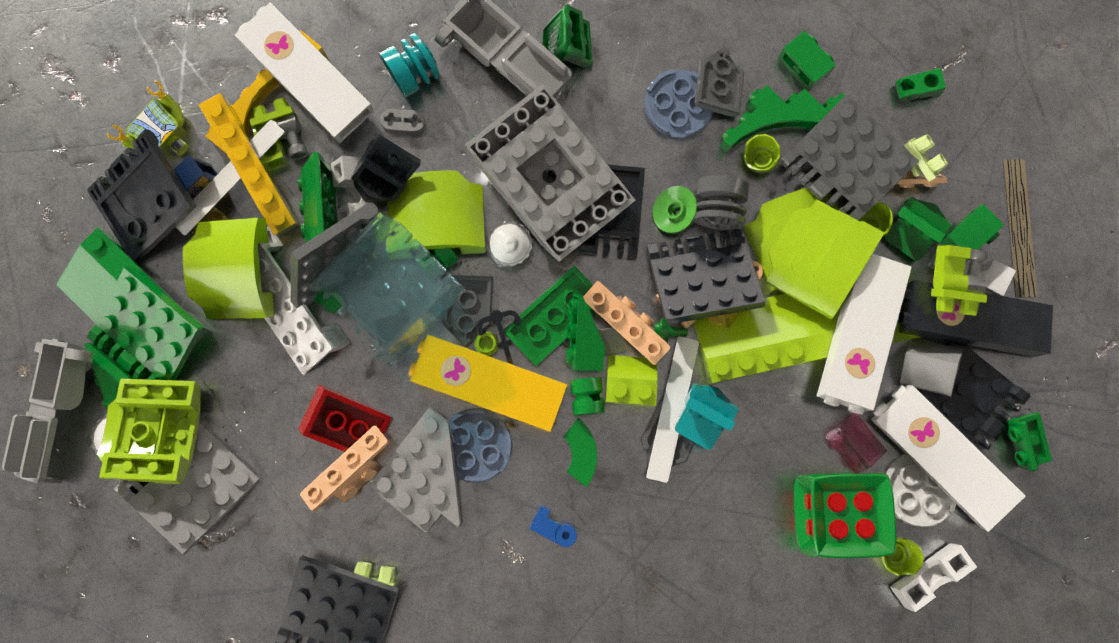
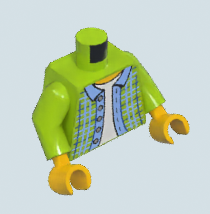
M154 80L159 85L160 90L152 92L147 86V91L151 95H157L159 99L154 97L126 128L124 132L127 135L123 134L119 126L112 125L113 128L119 131V136L112 137L108 133L107 136L111 140H120L121 144L127 148L135 149L132 142L137 139L144 129H148L158 138V146L165 156L171 151H174L179 156L183 155L188 149V144L182 140L187 131L183 127L185 120L181 107L168 93L162 91V84Z

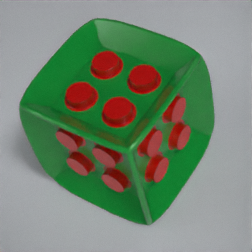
M837 473L796 476L794 485L795 525L797 541L802 554L809 557L846 559L883 557L895 553L896 519L894 496L890 478L886 473Z

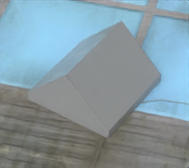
M912 339L905 354L900 384L905 386L913 385L917 389L951 397L963 349Z

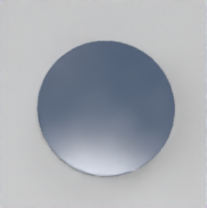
M667 70L654 78L648 86L644 99V111L651 126L660 134L674 139H686L699 134L710 123L714 112L698 108L694 104L698 73L686 70Z
M469 408L456 413L448 420L451 425L456 476L458 479L471 483L484 482L496 477L505 469L512 455L513 441L511 432L503 419L486 409Z

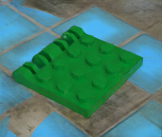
M127 266L123 268L96 325L90 329L87 339L94 345H97L101 351L108 349L113 344L112 342H117L111 348L108 357L112 360L117 359L116 364L129 375L133 374L134 379H143L150 371L153 374L147 380L175 381L204 327L132 266Z

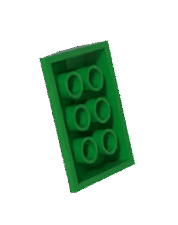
M319 152L312 153L301 168V177L298 178L299 191L302 192L303 201L299 202L301 215H304V224H301V235L303 239L305 238V243L338 223L336 187L333 185L332 171Z

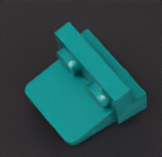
M694 382L684 400L685 407L675 424V431L705 449H712L724 428L731 432L736 423L734 418L739 409L730 402L718 387L699 385Z

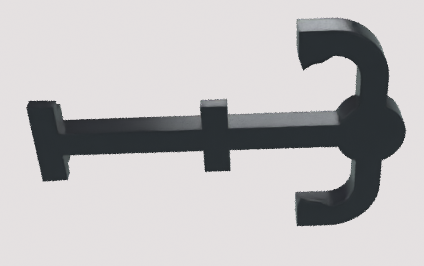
M496 309L489 316L483 317L478 321L479 336L486 333L482 328L484 323L489 321L496 323L501 342L497 343L498 348H504L507 362L513 365L508 348L512 341L511 339L506 340L501 321L503 317L509 315L514 316V324H520L521 320L518 313L514 310L501 312Z

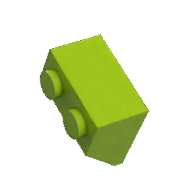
M608 355L605 404L655 407L658 382L657 363L655 365L652 364L646 357Z

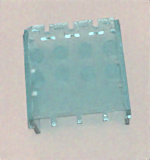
M379 212L308 287L313 291L325 292L322 297L326 301L334 296L342 305L337 313L343 316L349 312L359 322L354 331L359 334L365 329L376 340L371 349L374 352L380 347L383 349L375 358L378 361H387L386 365L390 368L454 304L464 288L451 274L442 279L441 277L447 270L435 257L432 256L425 262L424 260L429 256L430 252L417 239L412 240L408 244L413 235L395 218Z

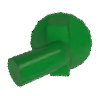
M661 318L660 323H655L654 331L666 342L669 341V336L686 337L688 335V329L672 327L671 324L666 325L664 318Z

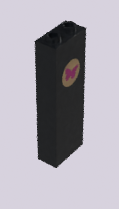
M919 280L907 283L901 311L898 316L899 333L1032 357L1051 354L1053 305L985 293L987 295V302H979L976 316L959 314L961 300H955L954 313L936 311L937 297L931 296V290L934 289L933 283Z

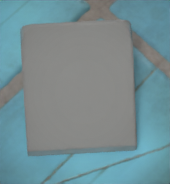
M613 327L598 330L605 345V355L626 351L624 337Z

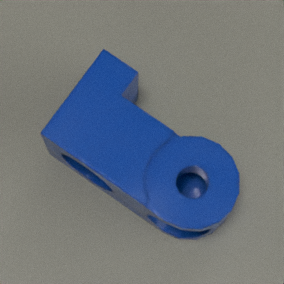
M541 505L529 529L560 546L569 547L573 545L577 538L574 527L568 523L561 524L548 517L550 509Z

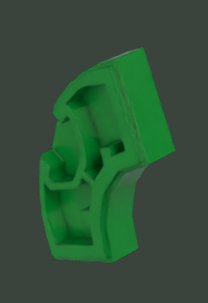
M578 417L563 436L570 445L572 452V461L567 472L587 488L596 469L597 449L591 431Z

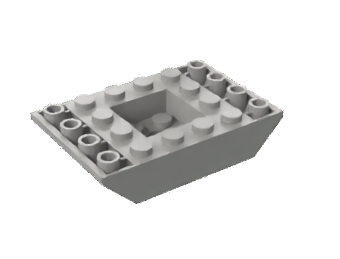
M543 84L465 144L481 171L538 242L558 262L636 201ZM549 170L555 173L556 180L553 183H546L543 180L542 174L545 171Z

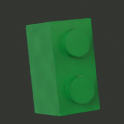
M805 30L784 46L778 56L809 91L830 75L836 66L832 56L824 52L818 45L815 37L809 35Z
M981 204L948 232L940 243L942 245L982 250L981 247L985 243L989 245L1000 236L998 231L1004 224L984 204Z

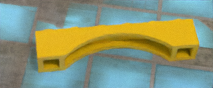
M302 30L299 31L325 58L327 57L325 51L318 43ZM267 69L261 70L257 74L256 80L249 87H246L241 92L240 98L231 105L249 141L252 128L249 119L253 118L252 108L261 105L266 97L281 85ZM210 126L205 136L226 154Z
M219 93L198 104L259 211L266 218V222L273 235L281 236L299 226L300 224L256 154L228 99Z

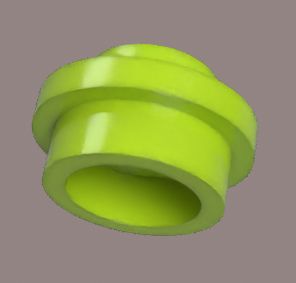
M486 332L476 337L475 349L478 353L491 356L497 352L499 340L495 334Z

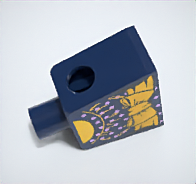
M191 155L186 157L174 169L192 199L218 175L211 164Z

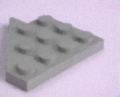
M432 407L427 409L369 484L371 489L425 533L431 529L441 514L457 527L462 523L451 425L448 420Z

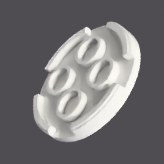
M906 454L896 458L887 467L885 473L889 476L892 484L895 518L902 523L914 527H932L942 522L954 511L957 504Z

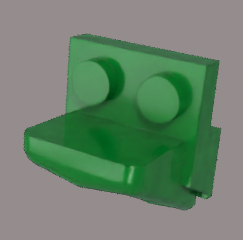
M567 4L544 27L542 45L562 63L568 61L583 68H589L593 66L590 21L583 19L582 11Z
M911 196L897 215L900 217L885 236V239L907 256L918 261L935 241L941 242L947 231L951 228L952 223L946 219L936 204L917 200Z

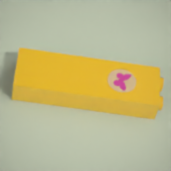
M428 334L426 339L420 341L417 350L420 353L417 363H412L408 374L411 376V382L551 433L567 389V384Z

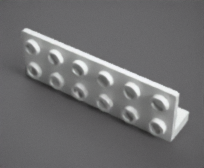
M267 227L268 243H258L262 292H273L275 316L264 319L300 372L306 374L328 353L345 348L350 341L337 323L321 327L306 305L303 304L296 308L290 302L291 283L270 253L279 251L283 244Z

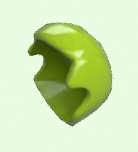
M759 134L747 141L744 161L751 171L758 174L769 173L778 166L781 151L774 137L767 134Z
M878 201L859 221H864L884 232L883 238L889 233L893 225V212L887 204Z
M896 537L895 553L880 557L884 568L897 576H913L923 567L924 555L921 547L912 540L905 537Z

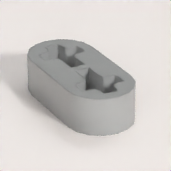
M388 109L380 117V122L388 133L418 135L423 133L427 126L423 114L415 110ZM393 116L396 121H401L393 122V126H389L388 122H386ZM414 118H418L420 123L413 128L411 123L406 122H413Z

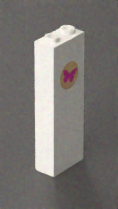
M271 2L261 7L249 22L239 27L235 36L240 43L339 144L374 112L372 105Z
M872 253L841 306L817 397L823 398L824 403L837 407L841 404L847 406L848 411L861 415L864 412L874 410L911 266Z
M913 385L899 386L891 394L893 399L887 404L882 403L874 410L875 416L871 420L980 528L989 532L1026 497Z

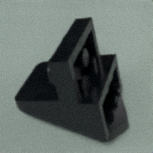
M379 134L367 146L365 153L356 165L351 179L353 180L354 187L365 202L386 203L390 201L394 203L406 188L407 181L420 166L421 160Z

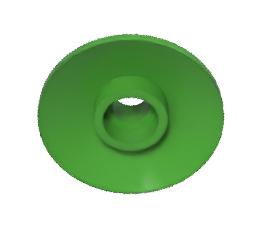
M673 186L664 190L658 196L653 206L655 224L667 233H679L688 228L694 221L695 213L698 209L696 207L697 199L693 192L683 186ZM681 208L680 213L676 215L677 210Z

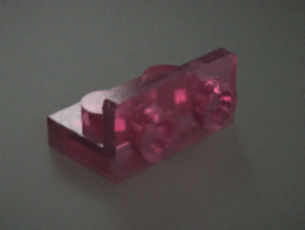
M856 413L850 414L836 428L825 434L831 445L856 474L871 468L887 452L885 447Z

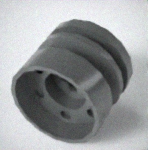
M711 175L699 178L696 197L702 201L696 203L698 209L695 213L694 222L703 227L719 230L743 228L746 222L744 216L747 209L741 204L748 201L749 183L740 178L724 175Z

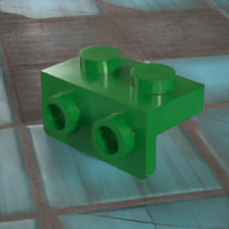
M1033 412L1007 420L1009 437L1013 441L1015 448V460L1020 468L1036 471L1038 470V465L1052 461L1040 413Z

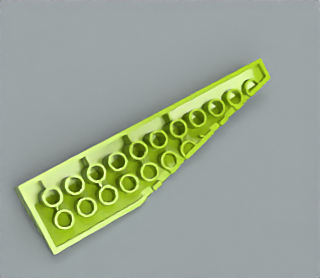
M780 294L765 298L766 302L763 308L696 320L693 326L697 341H699L698 347L707 384L713 385L827 359L841 306L831 320L791 296ZM897 320L891 344L923 338L899 333Z

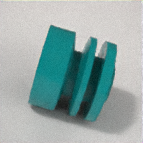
M415 32L409 35L413 47L403 39L401 40L403 53L400 54L394 46H391L379 54L394 82L405 97L419 90L416 80L418 77L426 85L431 83L426 72H429L434 80L441 77L433 54Z

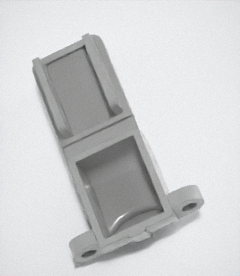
M460 0L455 5V9L443 20L444 26L435 36V42L441 47L447 46L455 39L482 64L488 67L491 65L496 67V70L526 96L542 84L556 101L565 93L566 83L571 78V70L534 37L525 32L520 25L491 0Z
M42 339V343L36 342L34 352H39V357L29 402H31L30 409L26 412V415H14L12 418L2 470L12 471L16 477L33 483H62L61 479L46 476L58 418H55L57 409L72 410L80 405L84 392L85 372L91 368L93 352H89L67 341Z

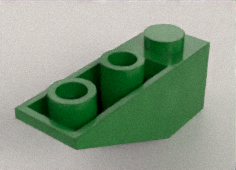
M573 293V298L569 300L568 306L569 314H572L571 324H568L567 327L570 349L566 350V362L569 363V367L573 370L604 371L605 345L583 296Z
M87 342L84 343L86 350L93 352L92 367L95 373L93 379L101 389L103 395L101 398L102 404L108 410V405L117 397L120 379H134L133 374L129 375L116 364V360L108 357L109 354L106 351H101L97 345Z

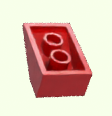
M319 384L298 430L305 437L346 452L373 426L378 427L384 435L392 417Z

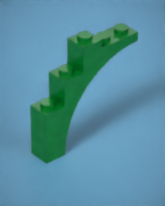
M768 85L761 91L757 88L748 98L750 101L746 108L748 111L738 120L740 124L735 129L730 127L722 135L723 141L720 148L727 154L739 143L750 137L774 129L799 128L812 130L845 95L841 92L836 98L831 96L821 105L806 89H803L799 94L794 92L784 101Z

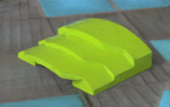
M441 170L414 173L407 181L406 188L394 203L388 201L387 255L389 260L414 258V250L460 247L462 255L486 253L483 185L470 183L458 171Z
M808 187L762 204L755 221L743 227L756 262L762 266V276L765 283L773 270L769 251L794 210L812 207L817 199L808 190ZM829 193L821 202L826 204L832 197V194ZM835 204L832 208L839 211L837 205ZM766 283L769 293L778 290L777 288Z
M816 199L812 207L794 210L771 247L769 257L773 270L766 283L832 320L877 247L884 232L864 221L860 222L840 210L837 211Z
M266 218L198 222L196 234L183 247V273L187 296L202 307L207 319H251L275 316L273 292H262L258 243H268Z
M120 379L117 397L108 405L104 434L97 454L102 461L99 478L146 481L160 484H182L188 472L197 439L200 417V386L195 381Z

